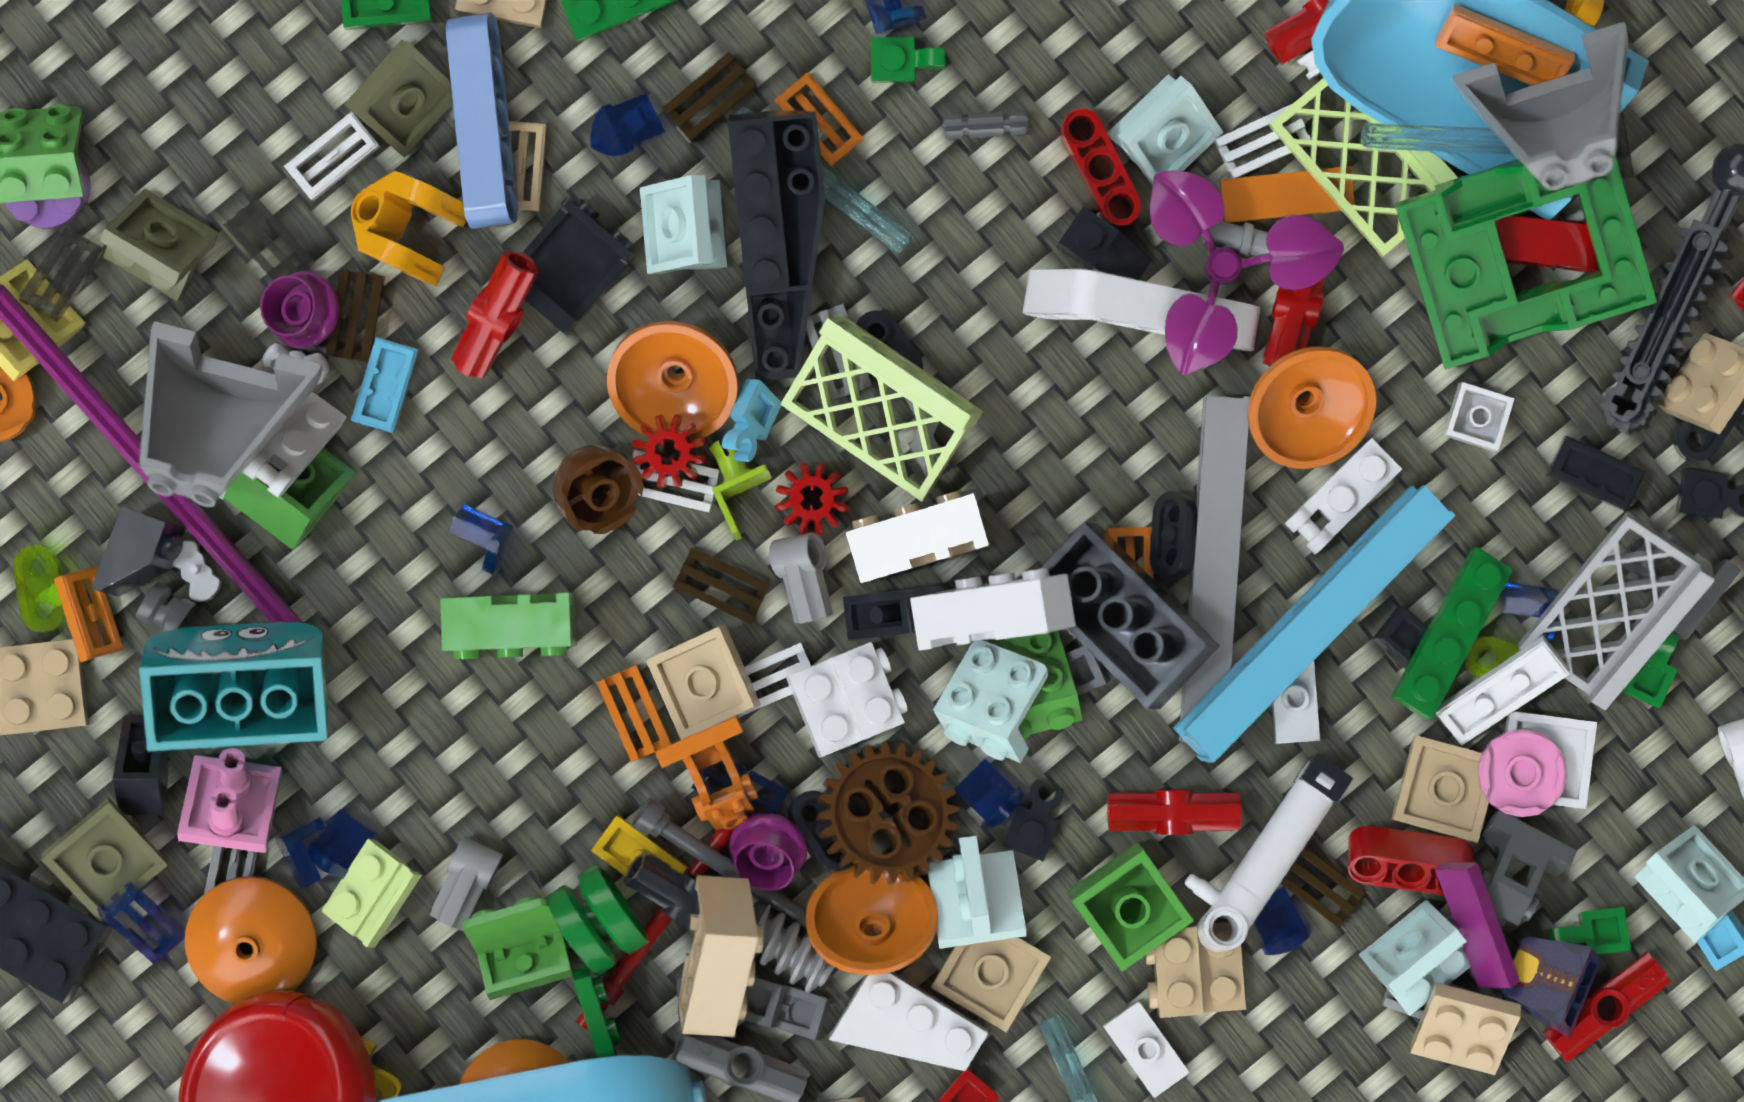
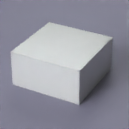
M1464 382L1459 383L1442 436L1493 452L1499 451L1515 398Z

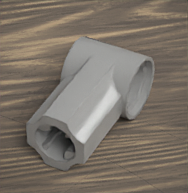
M812 532L774 540L769 548L770 564L776 576L784 580L794 623L812 622L832 615L833 611L822 571L826 565L827 554L820 535Z
M463 836L447 869L449 875L436 898L430 916L450 927L464 931L463 921L471 917L483 890H487L504 855Z

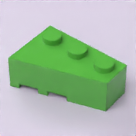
M574 593L440 598L442 651H453V659L480 658L479 650L497 649V658L523 657V648L541 647V656L567 655V646H577L576 601Z

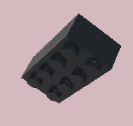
M1083 522L1041 567L1048 568L1049 576L1067 574L1076 625L1067 629L1147 709H1161L1220 647L1098 524Z
M0 857V969L62 1004L74 998L116 923L108 918L100 922L80 902Z

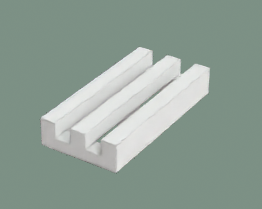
M1291 105L1215 139L1214 142L1231 179L1241 177L1291 154V151L1286 146H1283L1236 167L1235 159L1279 140L1274 132L1230 152L1227 148V144L1267 127ZM1293 115L1290 118L1291 124L1284 128L1290 134L1296 132L1299 139L1311 140L1310 135L1305 130L1303 120L1300 119L1299 115Z
M351 111L284 167L312 201H315L378 150L380 145ZM353 126L356 130L354 134L303 175L298 169ZM362 139L366 142L362 148L312 187L309 184L310 181Z
M634 450L632 458L646 454V452ZM665 457L664 461L672 463V458ZM689 463L697 470L699 475L709 477L708 484L705 485L683 479V486L679 488L704 493L703 502L643 488L641 497L710 513L714 497L712 488L717 485L720 470ZM641 464L635 465L642 475L645 470L640 469ZM654 472L647 480L657 482L659 473ZM668 476L666 484L675 486L672 476Z
M796 644L746 666L745 670L750 675L796 654L800 661L797 664L753 682L754 690L757 691L789 675L811 667L802 644ZM790 686L760 698L761 705L739 714L738 717L793 694Z

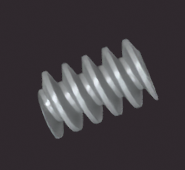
M769 904L756 926L763 928V947L760 964L764 966L773 958L777 959L775 974L779 975L790 967L792 969L790 983L795 984L801 978L806 977L804 992L809 994L818 986H823L834 966L826 962L815 951L807 933L801 938L798 937L800 923L798 921H795L785 929L783 926L786 915L782 911L772 919H769L771 907Z

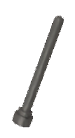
M651 797L636 815L631 827L644 836L651 834L657 837L661 835L724 877L741 878L732 860L670 821V815L664 812L665 806ZM750 886L752 895L764 903L770 904L778 912L782 911L792 921H798L800 926L806 929V908L778 890L765 891Z

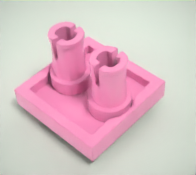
M236 748L223 750L219 758L194 755L177 832L178 841L266 853L282 778V768L245 762L244 753Z

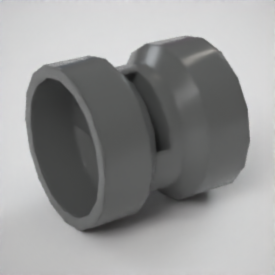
M158 581L144 598L135 618L146 625L155 624L162 633L173 629L185 628L192 618L197 605L187 598L178 599L172 595L171 588Z

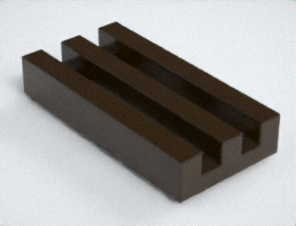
M728 52L662 108L688 140L692 142L756 89L757 84L749 77L743 67L738 64L732 54ZM728 66L731 68L732 72L684 113L681 115L677 113L676 110L717 75ZM738 79L744 84L692 129L687 125L690 119Z
M345 269L340 270L337 287L340 303L338 322L334 331L328 337L325 355L368 363L374 345L385 283L384 276L353 272ZM350 280L356 281L344 349H338ZM366 283L373 284L362 351L356 352L354 348Z
M693 548L690 549L673 585V588L749 624L753 623L770 587L769 584ZM698 560L759 589L756 596L749 595L693 568L695 561ZM688 575L750 604L748 613L686 584Z
M1304 847L1300 855L1351 893L1347 900L1343 899L1296 862L1293 863L1290 869L1341 907L1337 914H1334L1286 876L1280 884L1336 927L1340 928L1344 923V919L1354 910V906L1366 893Z

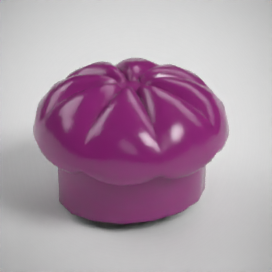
M299 271L287 276H280L271 281L263 292L260 309L265 325L284 344L292 348L305 349L321 344L332 334L338 322L340 303L336 290L325 277L313 271Z
M755 814L747 817L746 821L734 829L729 841L730 852L738 875L741 878L749 879L750 886L760 890H780L787 886L807 858V844L802 830L789 819L777 814Z

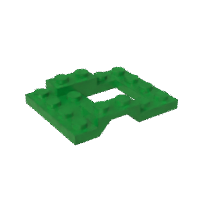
M1615 153L1612 158L1613 166L1605 175L1594 176L1582 183L1564 186L1557 190L1545 188L1542 182L1534 177L1519 159L1435 185L1434 191L1394 203L1445 370L1490 356L1507 343L1544 331L1572 330L1657 303ZM1578 194L1600 271L1557 285L1555 281L1515 293L1494 221Z

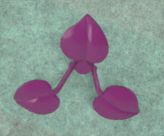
M1171 170L1156 173L1153 177L1149 209L1150 220L1156 234L1165 242L1176 246L1190 245L1201 234L1206 244V250L1210 254L1204 263L1205 276L1211 282L1207 301L1205 302L1195 294L1188 293L1182 295L1172 304L1166 316L1165 342L1170 359L1181 375H1188L1198 369L1217 363L1233 349L1238 336L1236 319L1229 309L1214 305L1219 286L1232 282L1239 275L1241 268L1271 262L1269 273L1275 285L1289 290L1304 289L1325 278L1335 268L1344 251L1343 243L1316 220L1307 216L1291 215L1278 220L1268 231L1266 236L1268 254L1240 259L1239 255L1232 249H1217L1208 231V228L1219 224L1225 214L1224 202L1218 190L1204 178L1189 172Z

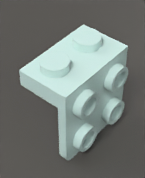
M983 640L974 641L933 709L945 730V736L962 746H966L968 742L979 746L984 753L994 759L1003 761L1006 757L1021 763L1029 748L1018 728L1046 681L1048 670L1043 663Z

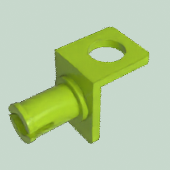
M717 441L709 449L713 453L725 481L712 488V491L737 541L742 539V536L725 500L762 484L772 477L766 464L755 469H748L746 462L736 461L734 456L737 450L727 449L729 456H726L722 446Z

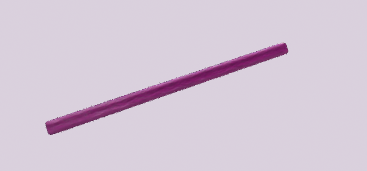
M0 284V319L148 484L150 478L142 471L139 465L141 439L6 287ZM156 493L270 622L304 623L198 503L194 502L191 498L175 493L170 496Z

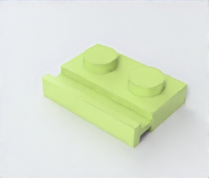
M367 839L321 911L349 934L360 939L363 945L375 948L422 875L409 868L403 860L377 840Z

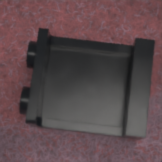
M566 197L561 203L562 207L522 253L535 260L536 267L540 269L525 301L563 334L568 336L635 259V256L628 250L633 243L613 226L607 232L595 222L600 214L581 198L574 204Z

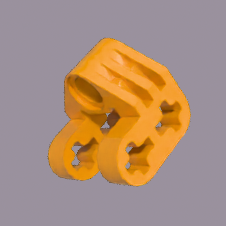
M394 170L363 189L353 200L351 218L358 251L413 278L437 287L446 267L396 243V241L403 236L412 216L411 208L413 205L464 228L467 220L463 202L429 184Z

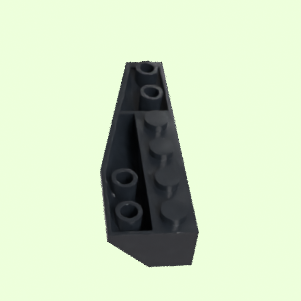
M762 111L728 115L755 378L760 381L796 378L801 369L825 203L816 112Z

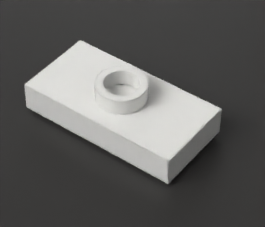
M1314 661L1272 703L1275 744L1320 741Z
M1138 1000L1103 1025L1154 1098L1190 1073Z

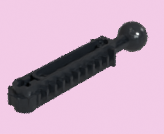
M1733 144L1723 148L1714 158L1711 175L1716 191L1702 221L1694 219L1690 228H1679L1678 230L1683 243L1682 246H1673L1671 249L1676 256L1675 261L1665 262L1664 267L1669 272L1668 276L1658 277L1656 281L1661 287L1660 293H1655L1657 303H1654L1652 309H1643L1642 314L1647 321L1645 325L1635 326L1634 329L1639 334V338L1637 341H1628L1627 345L1632 350L1630 356H1621L1620 362L1625 368L1623 372L1613 373L1612 377L1618 383L1613 388H1606L1605 393L1607 395L1604 402L1600 405L1607 418L1606 423L1612 430L1616 428L1627 436H1631L1633 432L1650 427L1648 423L1651 421L1652 416H1656L1658 412L1653 406L1654 400H1663L1665 397L1660 390L1661 385L1671 384L1672 382L1671 377L1667 374L1669 368H1678L1680 365L1675 359V355L1677 352H1686L1687 350L1682 340L1684 337H1693L1695 333L1689 325L1691 321H1700L1702 318L1697 308L1699 305H1708L1709 303L1704 293L1706 289H1715L1717 286L1712 276L1713 274H1723L1725 271L1719 261L1720 259L1732 260L1733 258L1732 252L1727 247L1729 240L1724 233L1740 199L1744 198V144ZM1633 386L1636 388L1635 392L1631 390ZM1634 402L1637 406L1635 411L1627 410L1623 414L1620 410L1623 404L1630 406Z

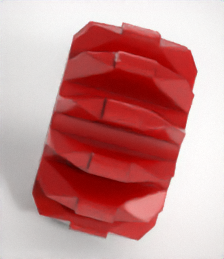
M662 414L657 415L655 423L659 432H656L649 424L644 423L640 429L650 440L634 439L632 442V446L646 450V454L634 457L632 459L633 463L639 465L648 461L650 467L643 471L641 477L647 480L655 471L659 472L657 487L660 488L665 487L668 474H671L676 488L683 486L681 469L688 477L695 479L698 476V472L689 464V461L695 463H705L706 461L705 455L693 452V448L706 444L705 438L700 437L690 441L688 436L696 430L697 425L692 422L682 432L679 430L682 422V416L679 414L673 416L670 428H667L664 416ZM666 439L675 441L674 448L681 451L680 458L678 459L675 456L671 459L672 463L665 462L664 453L658 451L660 443L662 446L667 444Z
M803 462L800 464V470L804 478L798 480L795 474L788 470L785 472V477L794 484L793 488L790 489L783 485L776 487L777 493L790 496L789 501H782L775 505L777 511H784L789 508L794 510L785 518L784 524L790 526L798 517L802 518L799 534H806L809 521H814L816 533L823 535L824 527L821 519L824 517L833 527H837L840 524L839 520L830 513L832 508L840 512L848 511V505L834 501V497L848 494V487H839L832 490L831 485L837 482L841 475L838 471H835L826 481L822 479L825 472V463L819 462L816 467L815 476H810L809 466L807 462ZM807 487H811L812 492L814 487H818L823 491V494L820 496L823 505L818 510L814 511L813 506H811L809 511L801 506L805 500L801 493Z

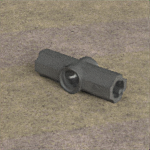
M681 1031L673 1049L672 1060L683 1066L720 1079L727 1085L739 1086L778 1102H798L803 1095L807 1083V1070L759 1053L753 1047L741 1046L717 1036L682 1034ZM738 1054L744 1056L748 1062V1072L741 1079L735 1076L731 1068L732 1060Z

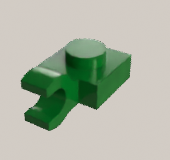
M914 37L871 38L872 83H915V70L946 69L945 48L915 50Z
M1671 632L1622 692L1660 709L1678 671L1677 668L1668 665L1667 662L1680 636Z
M1624 907L1580 912L1578 914V926L1553 928V931L1548 932L1549 940L1588 946L1595 951L1597 956L1631 951Z

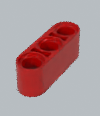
M1085 108L1072 110L1067 114L1061 126L1060 135L1062 142L1101 219L1117 230L1128 228L1140 214V198L1096 113ZM1075 120H1085L1091 125L1093 135L1088 140L1077 141L1070 135L1069 125ZM1098 158L1107 160L1112 166V176L1105 180L1095 179L1089 172V163ZM1116 197L1127 199L1132 207L1131 216L1126 219L1113 217L1109 212V201Z
M1512 215L1494 221L1506 263L1578 272H1599V266L1586 224Z
M1377 826L1358 827L1348 837V873L1353 880L1366 885L1444 895L1435 869L1444 862L1474 863V849L1472 845L1460 838Z

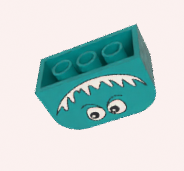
M300 622L186 627L159 633L145 642L140 663V679L147 751L327 740L329 708L323 633L318 627Z

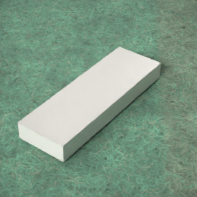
M1542 636L1442 702L1436 714L1462 746L1568 676L1570 671L1547 639Z

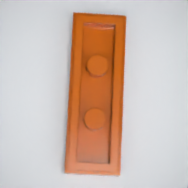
M1456 4L1453 5L1435 38V47L1481 66L1495 63L1499 73L1531 86L1567 75L1575 61L1574 52Z
M1346 166V174H1351V166ZM1340 167L1321 169V171L1340 173ZM1308 171L1223 179L1219 181L1220 194L1225 208L1223 221L1233 224L1281 219L1291 215L1309 216L1342 212ZM1329 179V180L1334 184V186L1338 189V188H1339V180H1338V179ZM1345 180L1344 197L1351 205H1355L1352 181Z

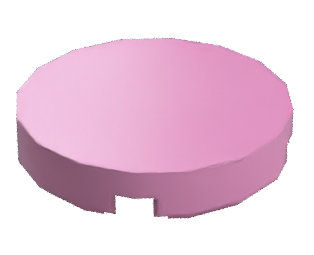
M1525 729L1507 731L1491 740L1481 753L1477 768L1479 788L1488 803L1505 814L1518 817L1539 815L1552 806L1563 793L1567 777L1565 759L1556 745L1542 733Z

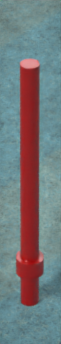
M735 828L716 830L707 842V845L722 853L728 845ZM695 859L687 869V872L695 876H705L710 867ZM661 906L644 928L650 942L631 955L625 953L608 978L602 977L608 997L607 1002L601 1003L603 1012L610 1004L613 1006L624 993V990L621 988L671 922L672 918L661 910ZM582 1012L576 1022L589 1031Z

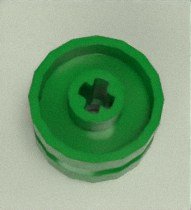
M596 862L577 875V884L587 902L584 903L576 891L567 885H562L545 898L548 899V908L568 944L580 956L588 968L599 977L617 964V954L608 938L609 936L623 952L630 955L649 943L650 940L621 891L605 870Z

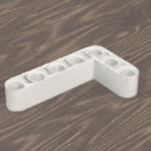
M1029 270L1023 314L1052 320H1094L1165 335L1164 329L1167 313L1178 298L1189 293L1201 297L1206 302L1208 295L1090 270ZM1216 297L1214 305L1226 307L1236 319L1238 336L1233 349L1254 351L1261 307Z

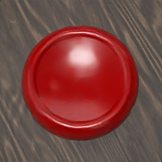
M273 991L256 994L235 1003L207 1026L196 1041L186 1061L179 1087L178 1102H376V1086L373 1066L364 1041L357 1029L340 1010L324 1000L311 999V995L307 993Z

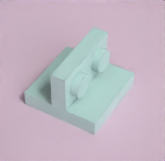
M1169 74L1107 132L1112 144L1138 165L1152 185L1153 177L1158 172L1184 171L1223 133L1192 84L1182 76L1175 80Z
M689 175L640 187L647 274L727 267L720 180H706L705 175Z
M1695 825L1657 851L1646 862L1647 866L1634 877L1694 943L1702 938L1728 912L1744 901V877Z
M977 836L959 838L960 855H953V859L942 860L938 864L928 862L930 890L935 897L938 911L937 937L939 949L1026 936L1013 850L979 855Z
M1427 900L1359 954L1368 968L1382 981L1409 1016L1428 1002L1435 982L1449 985L1471 967L1463 944L1467 941Z

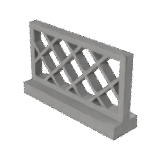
M1626 512L1518 643L1519 649H1524L1539 639L1543 633L1562 630L1564 649H1557L1555 651L1561 659L1566 658L1570 674L1565 679L1588 693L1591 702L1606 711L1715 581L1711 562L1698 553L1694 556ZM1630 528L1644 537L1646 550L1620 554L1618 542ZM1650 542L1659 548L1651 549ZM1614 548V555L1607 556ZM1672 556L1683 563L1674 575L1655 578L1653 559ZM1643 560L1648 561L1649 579L1623 581L1621 564ZM1616 565L1618 583L1592 587L1591 574L1597 567ZM1586 582L1587 588L1580 589L1581 586ZM1662 586H1664V587L1661 589V591H1660L1659 593H1657V587H1662ZM1652 589L1653 600L1646 608L1627 609L1625 592ZM1620 593L1623 611L1596 615L1594 597ZM1589 598L1591 616L1565 620L1563 608L1570 600ZM1558 614H1559V616H1560V621H1554V622H1553V620H1554V619L1558 616ZM1636 619V621L1630 627L1629 620ZM1624 621L1626 633L1620 640L1600 643L1598 625ZM1593 626L1595 644L1569 648L1567 629ZM1609 652L1603 659L1602 653ZM1597 654L1599 665L1588 678L1572 669L1571 657Z

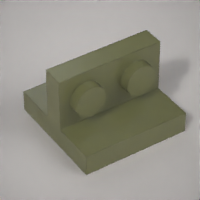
M401 40L344 105L405 158L453 104L451 82L409 42Z
M144 189L104 228L99 241L107 245L103 255L104 258L178 302L186 293L198 262L214 247L219 232L149 190Z
M109 797L41 854V860L100 922L168 866L167 859L144 836L143 824L136 815H125Z

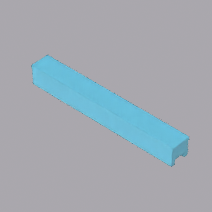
M1422 485L1418 490L1414 486H1410L1173 727L1198 754L1197 757L1200 761L1214 763L1456 516L1452 511H1448L1425 485Z

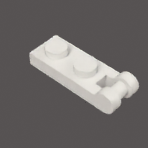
M311 392L244 469L243 473L252 480L258 478L269 486L267 491L279 499L341 428L347 416L314 392ZM269 463L273 464L275 467H277V468H278L279 470H281V471L278 472L276 469H274L273 467H271V466L269 465Z
M1370 438L1284 524L1293 533L1298 531L1308 541L1306 546L1314 554H1317L1402 468L1373 438ZM1317 510L1329 521L1322 529L1310 519Z

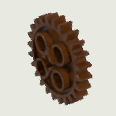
M882 742L876 755L869 744L865 745L862 748V760L856 754L850 752L846 756L849 769L837 763L833 767V771L839 780L826 778L823 782L825 788L832 793L820 795L817 799V802L828 807V810L819 813L816 816V820L828 822L829 825L819 836L820 838L832 837L835 842L827 850V853L833 854L841 851L844 856L840 860L839 867L843 868L850 862L854 863L856 866L853 877L858 878L865 870L870 871L871 884H875L881 877V874H885L888 885L892 886L897 881L898 873H901L907 883L911 882L914 879V867L922 875L927 874L930 869L926 859L936 864L941 862L943 857L937 847L949 849L953 845V842L944 833H952L958 829V825L949 821L948 817L959 812V807L947 805L946 801L956 791L955 789L943 790L941 787L948 774L944 773L934 776L931 772L937 761L932 760L926 765H922L919 763L922 750L918 749L909 758L905 756L906 749L903 743L897 747L894 754H891L887 742ZM886 774H895L902 779V793L893 794L885 788L884 776ZM865 781H870L873 784L876 796L866 788ZM850 797H859L866 802L868 813L865 817H856L849 811L847 803ZM893 807L896 814L892 819L888 818L883 821L879 813L884 808L889 809ZM918 810L926 816V830L918 831L910 826L908 822L909 811ZM899 831L909 839L911 843L909 847L903 844ZM882 833L890 839L892 849L889 854L878 853L873 848V834Z

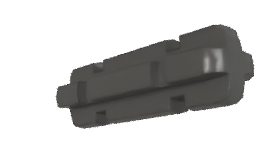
M1024 110L1009 111V115H1003V112L970 113L968 117H962L961 114L946 115L943 119L944 137L948 140L962 139L963 135H969V138L1000 137L1010 132V136L1025 135L1029 129L1028 115Z

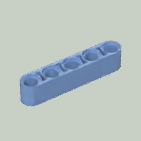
M492 12L448 19L446 22V40L465 217L471 229L516 223L518 219V203L498 23Z

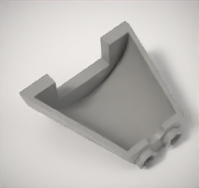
M1625 22L1581 35L1590 68L1521 90L1504 94L1495 63L1452 76L1461 97L1547 189L1557 190L1564 186L1582 183L1594 176L1605 175L1613 166L1612 158L1616 149L1628 48V34Z
M154 321L150 335L139 462L142 471L150 478L148 487L160 495L170 496L175 493L191 498L202 506H214L217 499L225 493L316 388L321 377L322 364L279 354L274 366L275 374L201 355L196 332Z

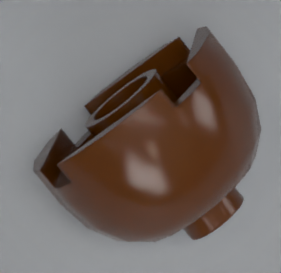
M585 445L573 450L561 461L555 472L552 490L556 506L575 529L581 532L584 530L592 531L594 534H605L618 529L633 516L636 511L633 504L637 499L638 493L642 496L644 486L641 472L625 454L607 445Z

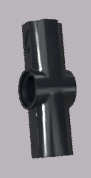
M645 850L634 858L627 869L624 883L628 887L660 905L664 913L687 928L690 925L691 914H700L698 893L695 890L697 876L687 871L681 873Z

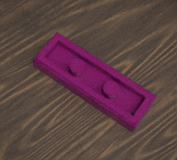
M1444 862L1435 871L1456 928L1467 941L1463 944L1478 987L1512 988L1520 979L1478 864Z

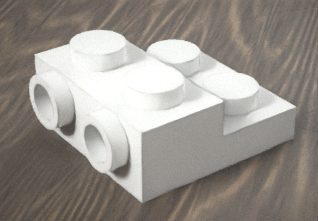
M872 642L786 677L819 758L905 723L902 714L908 711L905 699L898 688L891 690L885 676L886 673L891 672L888 658L881 647L874 649Z

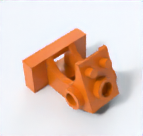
M738 715L655 752L662 768L683 760L699 794L692 798L695 810L701 822L709 820L715 830L736 828L746 821L748 816L756 813L752 800L759 797L749 774L740 775L725 741L745 732ZM723 760L733 785L710 794L700 770Z

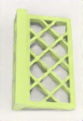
M1322 78L1268 126L1378 254L1384 257L1405 238L1399 218L1397 234L1385 244L1373 231L1374 213L1397 215L1396 208L1374 207L1376 183L1400 184V202L1406 200L1407 185L1424 186L1428 192L1435 190V185L1457 179L1458 177L1440 157L1363 112H1350L1351 104L1346 100L1344 112L1319 110L1321 91L1328 86L1325 79ZM1314 98L1313 109H1302ZM1293 115L1313 116L1311 140L1294 139L1284 128L1283 124ZM1319 117L1343 118L1342 142L1317 141ZM1350 119L1367 120L1374 128L1372 145L1348 143ZM1379 135L1388 146L1379 145ZM1301 146L1311 147L1310 157ZM1317 147L1341 149L1340 173L1321 171L1316 165ZM1347 150L1372 151L1370 176L1346 174ZM1378 152L1395 153L1402 161L1401 178L1377 176ZM1408 169L1417 179H1407ZM1329 179H1338L1339 188L1337 189ZM1345 180L1370 182L1368 206L1351 205L1344 197ZM1358 212L1367 213V223Z
M843 315L827 318L819 332L821 337L782 400L781 405L921 502L926 500L970 427L975 426L983 411ZM828 346L842 354L845 372L825 376L821 358ZM852 362L860 366L861 369L854 370ZM815 369L817 378L809 379ZM869 372L877 378L881 396L860 400L855 375ZM847 377L852 402L832 406L827 381ZM818 383L823 408L810 411L797 402L796 399L805 385ZM888 386L898 393L889 394ZM905 397L913 403L916 421L896 424L891 399ZM882 401L887 427L867 430L862 405ZM853 407L859 432L845 435L837 429L833 411ZM923 410L933 417L925 418ZM825 413L826 421L819 417L818 414ZM940 421L955 431L946 446L932 449L926 424ZM918 426L923 451L903 455L897 430ZM889 432L894 457L880 459L872 453L869 435ZM860 438L862 446L852 439ZM941 453L935 463L933 454ZM924 456L928 476L923 484L919 486L908 478L904 460ZM896 462L897 470L887 463Z

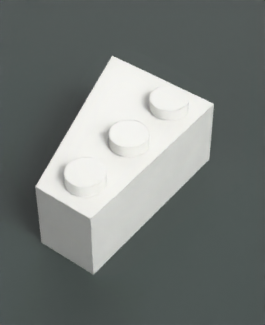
M1048 568L1023 571V579L1015 580L1014 572L988 576L989 583L982 584L981 576L955 580V589L910 598L918 650L932 649L952 643L962 645L976 640L994 638L998 640L1042 634L1076 626L1067 574L1049 576Z
M893 971L879 975H866L830 1033L829 1040L966 1071L988 1035V1031L984 1026Z

